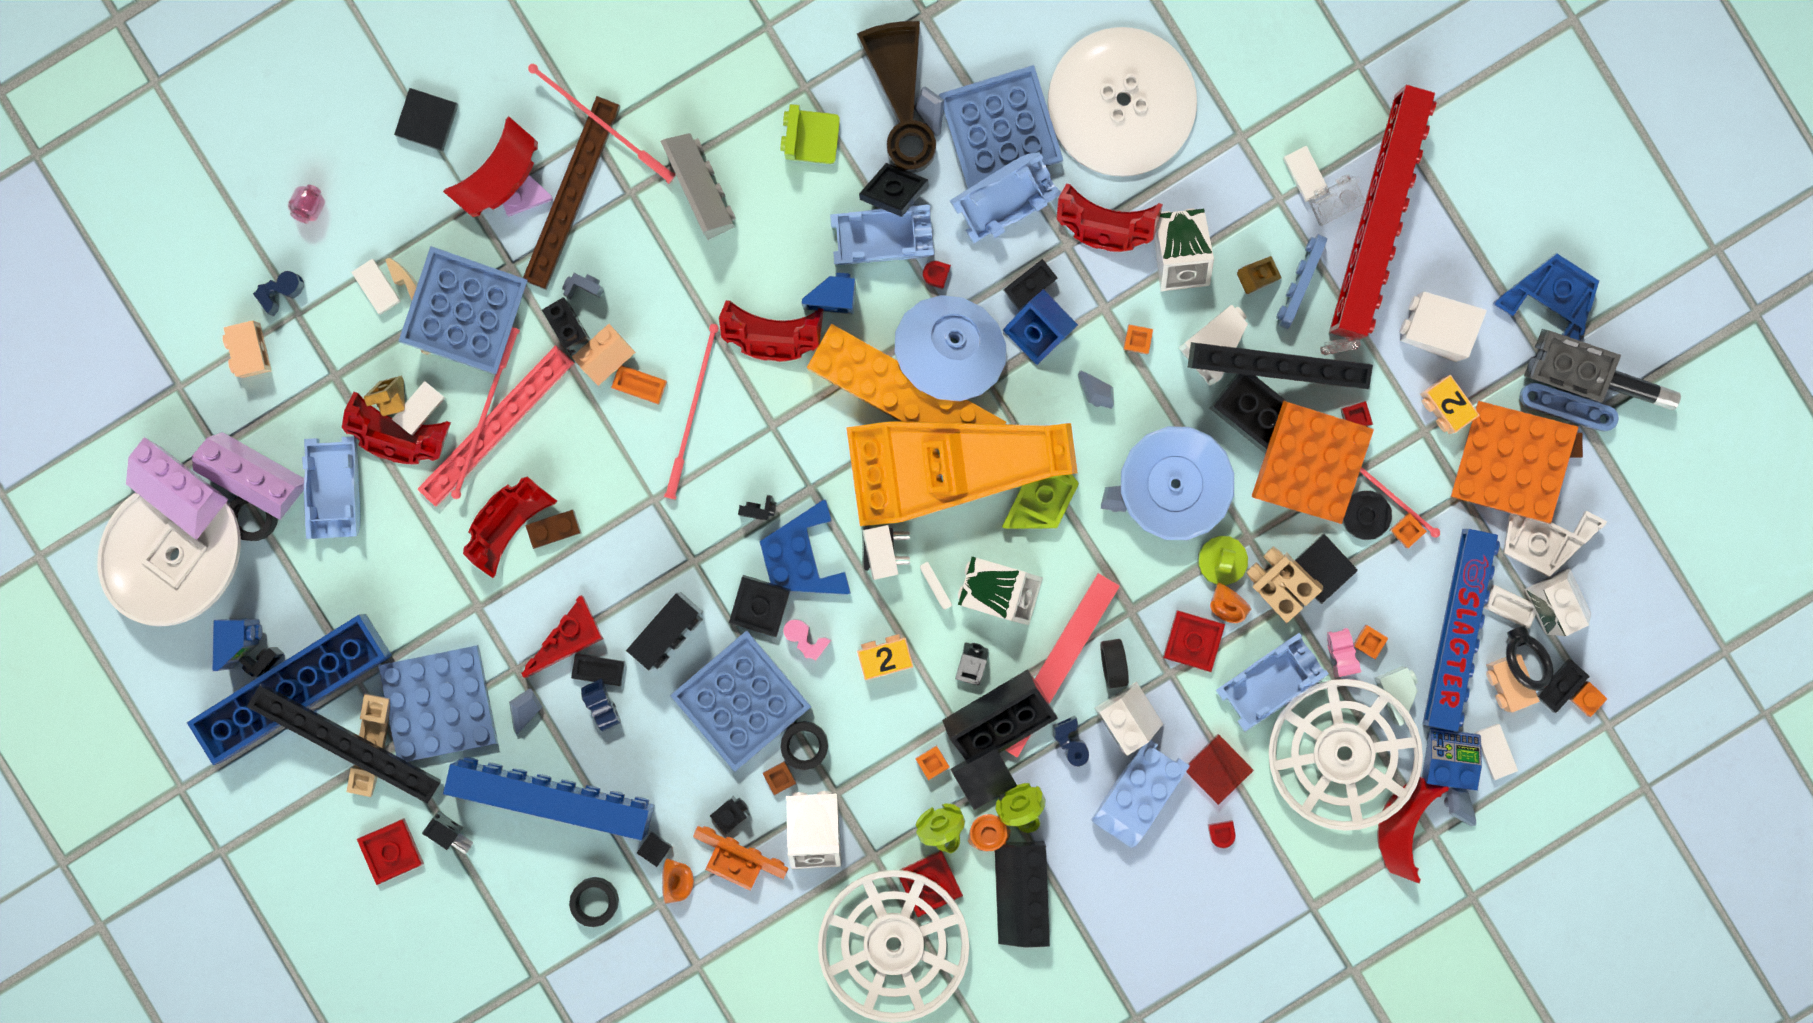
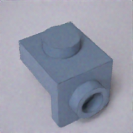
M573 273L572 277L568 276L565 280L562 290H564L563 295L571 300L577 287L599 298L604 288L599 285L600 280L587 274L584 278Z

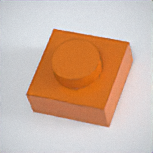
M1129 324L1123 350L1149 354L1153 329Z
M1407 513L1390 529L1405 548L1412 546L1427 532L1410 513Z
M1365 625L1353 645L1372 659H1376L1387 642L1388 637Z
M1586 681L1570 700L1588 717H1591L1604 704L1607 698L1594 685Z
M937 745L915 758L928 781L950 768Z

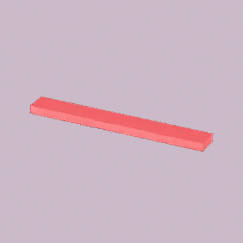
M555 345L485 418L466 476L575 364L558 346ZM477 427L418 488L434 506H438L457 486Z
M1097 573L1035 677L1049 703L1052 701L1120 587ZM1031 735L1007 748L1005 751L1018 757Z

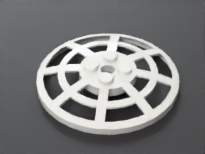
M1335 679L1317 683L1285 706L1277 718L1270 736V769L1274 783L1281 796L1302 817L1329 829L1344 831L1360 830L1387 820L1398 812L1410 799L1417 786L1422 769V742L1417 726L1409 712L1389 692L1361 680ZM1337 687H1359L1379 695V697L1371 707L1353 701H1340ZM1327 688L1330 703L1314 709L1304 719L1292 712V709L1307 696ZM1387 702L1393 705L1403 717L1411 737L1395 738L1390 725L1379 714ZM1341 708L1355 709L1364 712L1365 715L1358 725L1344 723ZM1331 710L1333 725L1321 731L1310 724L1316 717ZM1286 719L1298 727L1292 741V757L1277 760V739L1281 726ZM1374 720L1383 728L1388 738L1387 741L1373 743L1366 732ZM1306 732L1316 739L1314 753L1299 755L1300 741L1303 733ZM1347 746L1352 750V755L1349 759L1341 760L1337 756V751L1340 747ZM1414 748L1413 769L1409 782L1403 788L1392 780L1398 764V749ZM1390 751V763L1386 774L1373 767L1377 752ZM1316 763L1318 769L1323 774L1315 786L1305 776L1302 765ZM1294 767L1299 781L1310 792L1303 805L1298 803L1287 790L1279 770ZM1366 775L1379 782L1372 790L1358 796L1355 782L1363 779ZM1331 781L1345 784L1348 798L1334 797L1324 793ZM1385 788L1398 796L1395 802L1384 811L1369 818H1362L1360 804L1375 798ZM1319 799L1333 805L1350 806L1352 821L1330 820L1314 814L1311 810Z
M878 871L850 883L830 904L819 931V962L830 989L851 1010L864 1017L882 1022L911 1021L935 1011L957 989L968 963V930L957 903L936 882L910 871ZM885 877H902L915 881L909 893L888 891L878 894L872 880ZM924 884L942 896L953 911V915L940 919L933 908L919 898ZM863 885L869 898L856 906L848 919L834 915L836 908L843 899L854 889ZM903 899L906 902L901 913L887 914L882 900ZM915 904L922 908L933 922L919 927L910 918ZM872 905L878 918L869 927L856 923L855 920L860 913ZM829 924L843 929L841 940L843 960L829 966L826 951ZM958 924L962 944L958 965L944 959L946 954L944 928ZM936 931L939 940L937 956L923 950V936ZM850 932L864 936V950L852 956L849 951ZM892 937L898 938L901 941L900 948L890 950L886 945L888 939ZM868 960L877 970L873 982L863 977L855 965ZM919 960L933 965L930 971L915 983L911 969L917 965ZM848 969L856 982L869 990L864 1005L851 998L837 983L834 975ZM940 969L954 975L944 991L934 1000L924 1005L919 990L929 984ZM886 974H901L906 987L884 988L882 984ZM878 995L888 997L910 995L915 1009L892 1013L881 1012L873 1008Z

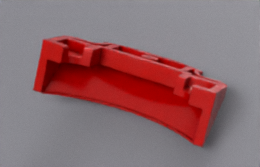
M508 116L505 119L501 138L485 163L468 178L458 184L445 188L443 192L472 217L480 216L481 212L489 207L492 210L498 208L510 199L527 179L534 165L531 157L533 152L538 149V141Z
M1066 183L1058 198L1057 220L1061 226L1066 225L1075 233L1074 238L1088 246L1110 252L1130 251L1135 246L1144 243L1148 244L1154 239L1163 204L1158 203L1145 210L1132 212L1110 210L1089 201L1077 192L1071 184Z
M726 300L719 315L721 338L727 343L733 342L741 347L742 353L756 359L776 362L796 360L801 358L802 354L810 350L814 351L819 346L824 309L818 308L812 314L799 319L772 320L753 315L741 309L730 300Z
M353 392L344 410L341 428L346 434L355 436L360 441L358 445L377 457L396 463L419 464L420 460L430 459L435 461L440 458L451 422L446 421L438 424L422 425L412 436L394 422L392 417L388 415L382 416L379 410L371 405L367 406L359 393Z
M529 477L521 478L519 483L513 487L506 485L495 493L478 512L469 528L468 533L471 534V539L464 546L463 555L477 568L494 578L500 558L517 530L539 511L555 505L557 500Z
M1419 777L1417 786L1410 799L1398 812L1378 824V847L1385 866L1390 873L1420 884L1419 868L1414 865L1412 853L1415 828L1425 809L1437 797H1441L1443 793L1448 792V786L1427 784L1424 778ZM1393 793L1382 811L1393 804L1398 796Z

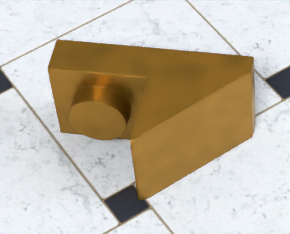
M1272 256L1246 265L1237 272V276L1246 294H1250L1282 278Z
M402 375L379 381L364 396L366 405L376 404L382 416L404 411V380Z

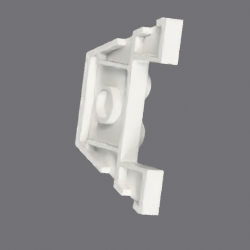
M1585 511L1576 529L1571 533L1552 522L1548 524L1509 513L1503 554L1549 577L1574 555L1581 546L1589 541L1595 533L1603 528L1607 521Z

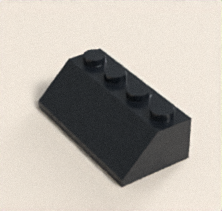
M1027 669L946 717L942 722L949 739L963 758L967 760L992 745H995L998 752L1001 753L1057 720L1058 717L1039 684Z
M1044 841L1005 843L1001 848L994 850L998 944L1024 948L1050 947L1046 844Z

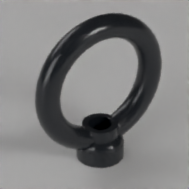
M1526 626L1507 632L1509 641L1506 646V660L1511 673L1520 684L1530 690L1541 691L1546 689L1552 682L1554 672L1548 652L1538 640L1529 636ZM1527 645L1538 655L1543 667L1541 680H1532L1522 671L1516 657L1517 647Z

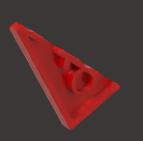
M581 595L575 600L577 602L567 615L562 617L559 625L545 639L538 653L525 665V669L521 673L523 678H528L604 639L584 596Z

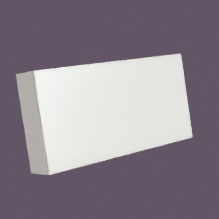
M1307 146L1283 158L1305 202L1329 190Z
M374 259L369 260L351 272L378 314H383L401 302Z
M424 381L405 403L404 411L398 412L392 420L413 436L445 397Z
M888 525L862 530L873 580L898 575Z
M928 561L920 565V569L943 609L951 607L952 604Z
M1492 585L1488 603L1484 604L1483 607L1516 624L1526 626L1527 629H1530L1537 613L1532 602L1496 585Z
M1495 724L1475 732V734L1481 735V751L1493 780L1518 771L1500 724Z

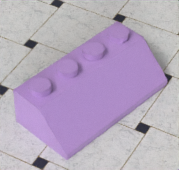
M223 432L207 437L192 455L193 471L279 520L282 519L304 490L303 477Z
M145 437L128 457L126 485L196 540L228 501L225 496L161 446Z

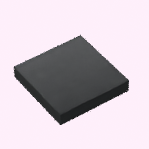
M409 88L394 135L443 151L458 104Z
M885 163L859 193V198L861 201L902 217L929 186L928 179Z
M1325 534L1317 538L1295 559L1314 580L1323 585L1322 592L1315 597L1320 604H1323L1358 571Z
M743 575L729 623L777 637L791 589Z
M995 745L988 747L950 769L973 810L1017 786Z

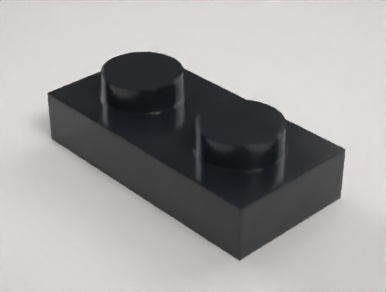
M1041 259L1003 289V291L1019 310L1043 289H1046L1055 282L1058 277L1046 262Z
M1568 659L1553 675L1551 684L1546 689L1538 691L1537 696L1553 713H1557L1590 676L1573 660Z

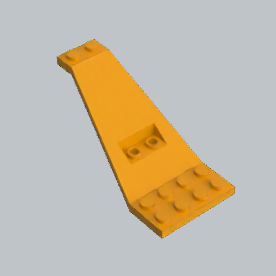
M890 421L846 427L860 526L904 522L1053 476L1078 473L1071 423L1017 425Z

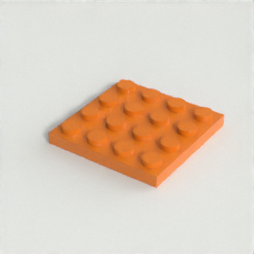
M1283 401L1251 497L1342 524L1374 429Z
M1478 401L1476 411L1480 416L1471 423L1451 497L1551 524L1578 426Z

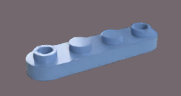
M1319 234L1315 238L1310 237L1305 251H1308L1305 261L1301 259L1295 272L1298 274V278L1295 283L1291 282L1286 292V296L1289 297L1286 306L1282 305L1277 313L1278 326L1285 329L1290 328L1326 245V237Z
M1538 383L1527 384L1520 391V401L1527 408L1598 431L1612 430L1618 424V413L1610 406ZM1530 392H1533L1535 394V399L1533 401L1530 400L1528 397V394ZM1601 415L1606 417L1604 424L1600 422Z

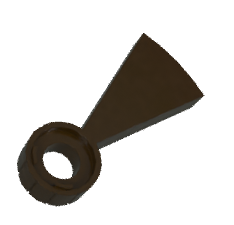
M900 21L874 26L857 33V40L899 123L893 127L887 138L888 158L894 166L915 173L923 171L933 162L936 153V139L932 130L926 124L913 120L920 21ZM907 136L918 137L924 145L922 152L915 157L904 155L899 148L901 140Z

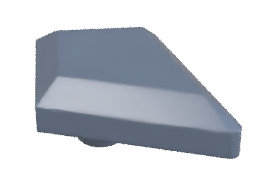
M925 86L921 89L914 109L932 130L933 134L939 136L942 127L944 99Z
M1079 371L1078 378L1088 403H1092L1095 407L1103 406L1112 409L1114 406L1113 387L1084 371Z
M1121 486L1105 487L1101 509L1113 512L1127 511L1121 495Z
M531 688L509 702L514 732L519 734L543 708Z
M1449 788L1447 792L1448 797L1444 799L1445 806L1449 807V814L1469 826H1476V817L1467 789Z

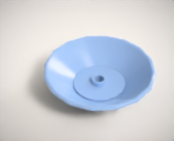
M940 295L920 301L904 314L895 331L894 353L902 373L918 390L937 399L963 401L982 395L998 381L1006 364V342L998 323L983 307L962 297ZM954 338L958 343H952L950 339Z
M1167 426L1146 434L1130 450L1121 470V495L1129 515L1144 531L1165 540H1190L1208 533L1225 517L1234 497L1235 473L1226 451L1210 435L1192 427ZM1173 479H1177L1180 483L1177 489L1171 486Z

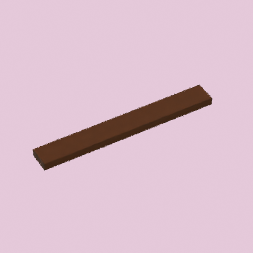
M596 96L591 112L612 128L621 106ZM590 116L586 120L523 276L527 283L545 290L548 288L610 134L609 131Z

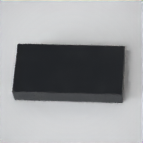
M575 653L571 678L590 682L602 679L604 684L621 686L625 661Z

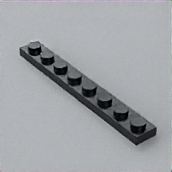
M1191 342L1187 368L1369 389L1373 365Z
M260 683L247 705L253 711L427 804L441 783L439 778L263 683Z

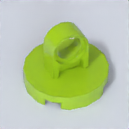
M1217 536L1202 545L1198 553L1197 564L1207 581L1216 585L1218 582L1229 585L1243 577L1248 567V555L1245 547L1238 540L1230 536Z
M1030 783L1018 784L1016 787L1005 792L1006 796L1001 801L997 800L995 809L1001 822L1004 824L1018 826L1020 831L1024 833H1032L1040 826L1039 815L1045 808L1046 799L1040 787H1031Z
M945 803L942 804L943 808L935 811L933 807L928 809L916 821V833L920 841L925 845L936 846L944 852L954 853L960 845L959 834L965 826V819L960 808L954 804Z

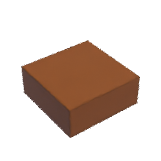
M786 761L762 773L774 795L797 783Z

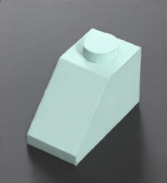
M1401 666L1375 678L1378 687L1389 692L1408 712L1410 711L1417 694L1415 684L1418 683L1412 670ZM1387 702L1386 706L1393 723L1399 726L1405 724L1403 717L1396 708Z

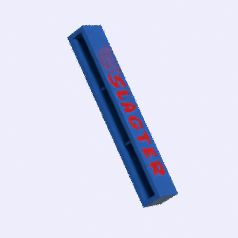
M1462 529L1422 724L1458 732L1459 727H1462L1465 714L1462 710L1464 702H1467L1469 698L1468 680L1474 674L1473 656L1474 653L1478 652L1480 640L1477 639L1479 629H1482L1484 625L1485 615L1482 612L1484 604L1488 603L1490 591L1487 588L1489 580H1492L1494 576L1495 566L1492 565L1494 555L1498 554L1500 542L1497 541V534L1473 529Z

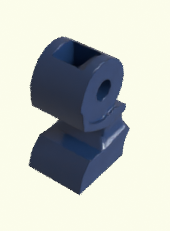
M284 271L278 276L277 282L270 280L265 284L258 285L253 295L267 314L275 316L279 310V304L275 301V295L281 293L294 299L301 294L304 288V280L294 272Z
M602 679L581 688L582 700L586 708L591 710V716L594 717L596 724L602 732L621 723L615 703L612 700L608 701L607 689Z
M1072 716L1052 725L1054 731L1052 736L1062 749H1066L1065 755L1070 764L1079 767L1087 763L1089 750L1083 740L1068 738L1069 733L1076 731L1078 726L1077 717Z

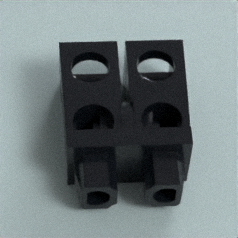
M564 297L542 309L565 350H568L571 356L576 354L591 340L570 303Z

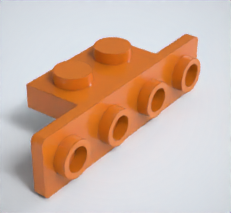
M697 826L693 835L695 839L715 847L705 870L750 891L760 869L784 879L789 869L784 866L785 864L781 860L766 858L755 848L749 847L747 849L739 845V842L731 837L723 838L717 835L716 831L712 828Z

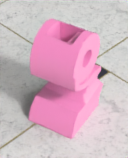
M793 619L784 626L783 632L785 637L790 641L799 642L797 648L804 654L805 658H812L816 661L831 641V639L824 637L819 638L816 644L809 643L807 640L809 626L802 620Z
M1344 628L1342 631L1333 633L1331 631L1327 632L1328 650L1337 663L1336 666H1333L1334 677L1360 673V663L1355 657L1356 650L1354 649L1349 629Z

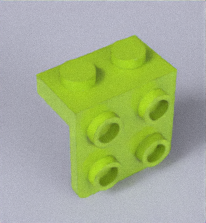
M789 104V111H784L783 126H787L786 136L781 137L780 151H784L785 159L833 164L836 161L840 117L837 114L802 111L800 105Z

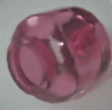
M308 184L307 187L299 186L295 188L287 207L290 210L291 217L307 224L309 221L318 219L325 206V199L321 195L319 188Z

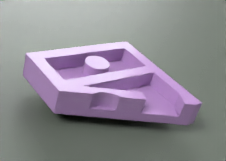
M528 175L522 186L517 189L503 206L507 216L510 217L552 201L553 197Z

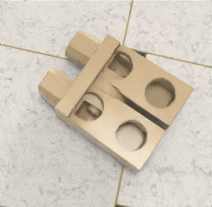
M1273 546L1263 556L1272 566L1265 571L1256 562L1246 573L1254 582L1252 587L1288 623L1304 608V605L1309 604L1322 592L1323 585L1314 580L1287 552L1283 554Z

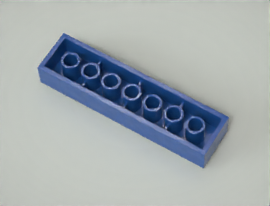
M359 614L186 723L212 765L223 763L281 726L247 707L260 683L310 708L392 657V654L367 614Z
M471 757L459 759L449 766L443 791L444 795L641 841L648 834L654 804H649V799L642 797L628 799L624 798V793L610 791V794L600 792L601 788L586 785L585 788L576 787V782L570 780L555 782L551 781V776L537 774L536 777L529 776L526 770L513 768L512 771L503 770V765L490 762L488 765L478 764V759Z

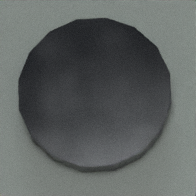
M1371 490L1359 491L1351 496L1342 523L1346 531L1355 538L1361 540L1376 539L1390 527L1392 509L1380 493Z

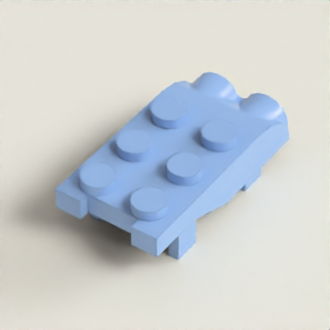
M1037 152L1021 156L950 200L956 213H962L969 227L965 231L973 243L988 234H991L994 238L1005 232L1003 227L1020 221L1034 211L1038 212L1046 207L1048 202L1060 196V190L1052 182L1050 173L1041 160L1043 159L1042 154Z
M930 205L911 206L902 217L883 209L830 214L831 228H836L838 251L833 252L834 265L906 260L934 255Z
M355 436L342 437V442L319 443L318 438L304 439L305 457H302L303 469L305 470L304 505L306 539L356 537L360 530L357 438Z
M1298 633L1216 689V692L1222 701L1227 699L1241 718L1237 721L1238 724L1246 732L1310 687L1319 683L1329 673L1320 666L1314 654L1303 642L1301 634Z
M1152 740L1139 748L1091 819L1100 828L1131 848L1135 847L1143 838L1190 767L1178 758L1175 762L1156 749L1158 744Z

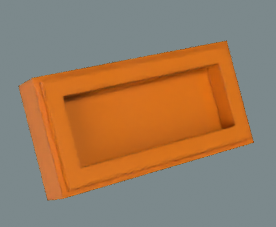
M621 365L616 372L611 388L659 405L667 381Z

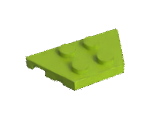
M1072 474L1053 476L1023 485L1002 528H1058L1079 485L1078 481Z

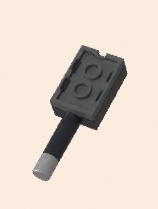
M1545 329L1541 330L1535 348L1539 349L1537 357L1530 358L1524 374L1525 377L1602 403L1608 389L1669 410H1675L1681 401L1680 392L1617 371L1616 367L1621 357L1620 354Z

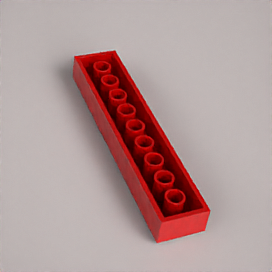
M1406 84L1394 95L1329 329L1331 334L1358 341L1367 337L1369 333L1372 334L1375 328L1376 319L1373 318L1375 309L1380 308L1382 303L1381 287L1387 283L1390 273L1389 270H1386L1388 262L1393 260L1396 252V246H1393L1396 236L1399 237L1403 227V222H1400L1402 212L1405 213L1409 205L1408 190L1413 188L1416 180V174L1413 173L1416 164L1420 163L1423 155V150L1420 147L1422 140H1426L1429 133L1430 125H1427L1428 118L1433 115L1437 102L1433 101L1435 92Z

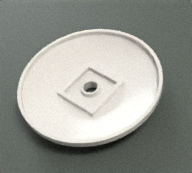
M1117 27L1104 29L1092 33L1077 42L1067 51L1057 65L1048 92V112L1056 137L1062 147L1083 166L1110 176L1139 175L1167 162L1178 152L1188 138L1197 110V94L1194 79L1182 56L1162 38L1136 28ZM1120 93L1127 94L1130 97V103L1126 106L1120 105L1117 102V95Z
M135 492L114 512L100 541L97 567L100 583L106 597L124 616L150 626L176 625L202 614L224 593L236 571L241 548V536L237 518L229 503L226 502L196 540ZM175 549H179L178 558L171 561V553Z

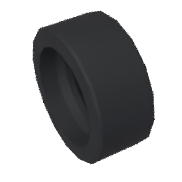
M239 496L230 503L237 521L239 510L249 503ZM265 512L266 523L256 532H247L239 525L241 540L259 541L267 538L274 532L278 518Z
M1122 640L1102 641L1100 651L1107 687L1110 689L1128 686V666Z
M807 721L795 723L786 730L782 737L780 745L782 756L787 764L795 769H813L822 763L827 755V735L815 723ZM800 731L813 733L819 741V751L816 756L809 760H799L794 757L790 750V740L793 735Z
M591 877L583 880L574 888L570 895L569 907L572 916L577 922L588 927H598L607 923L614 916L618 909L619 897L617 890L611 882L604 878ZM592 887L603 890L609 900L606 912L597 917L585 914L579 904L581 894L586 889Z

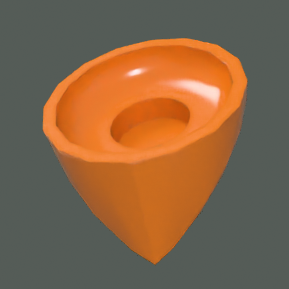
M1218 582L1210 603L1212 612L1220 619L1229 623L1242 622L1252 610L1250 605L1235 591Z
M984 814L972 823L967 841L971 846L980 851H994L1001 848L1008 841L1011 830L1006 824L1001 822L998 816Z
M666 858L662 871V894L664 901L667 904L685 900L693 888V873L686 864Z

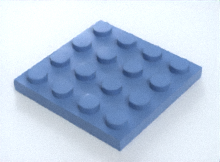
M1034 65L939 94L944 99L943 112L967 189L1012 161L1030 153L1039 152L1042 154L1043 159L1041 160L1046 167L1063 162L1062 153Z
M430 246L398 342L496 375L527 280Z
M748 630L670 695L734 772L812 707Z
M479 645L378 665L384 697L390 699L389 722L396 756L408 762L498 743Z

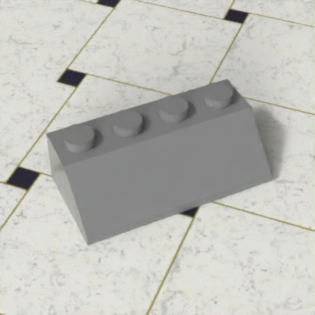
M691 133L661 140L660 142L707 240L735 228L732 221L736 217L730 205L725 207L721 198L726 196L720 183L715 185L711 178L715 173L709 160L704 162L700 153L705 151L699 139L693 140Z

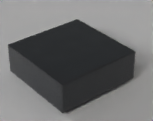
M651 832L637 854L658 867L672 845Z

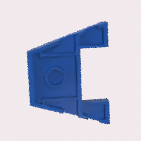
M1555 253L1497 298L1493 305L1514 316L1527 295H1529L1570 322L1562 335L1581 341L1599 280L1558 253Z
M826 500L817 503L759 541L770 583L789 588L791 591L851 594L845 572L820 578L807 528L832 521Z

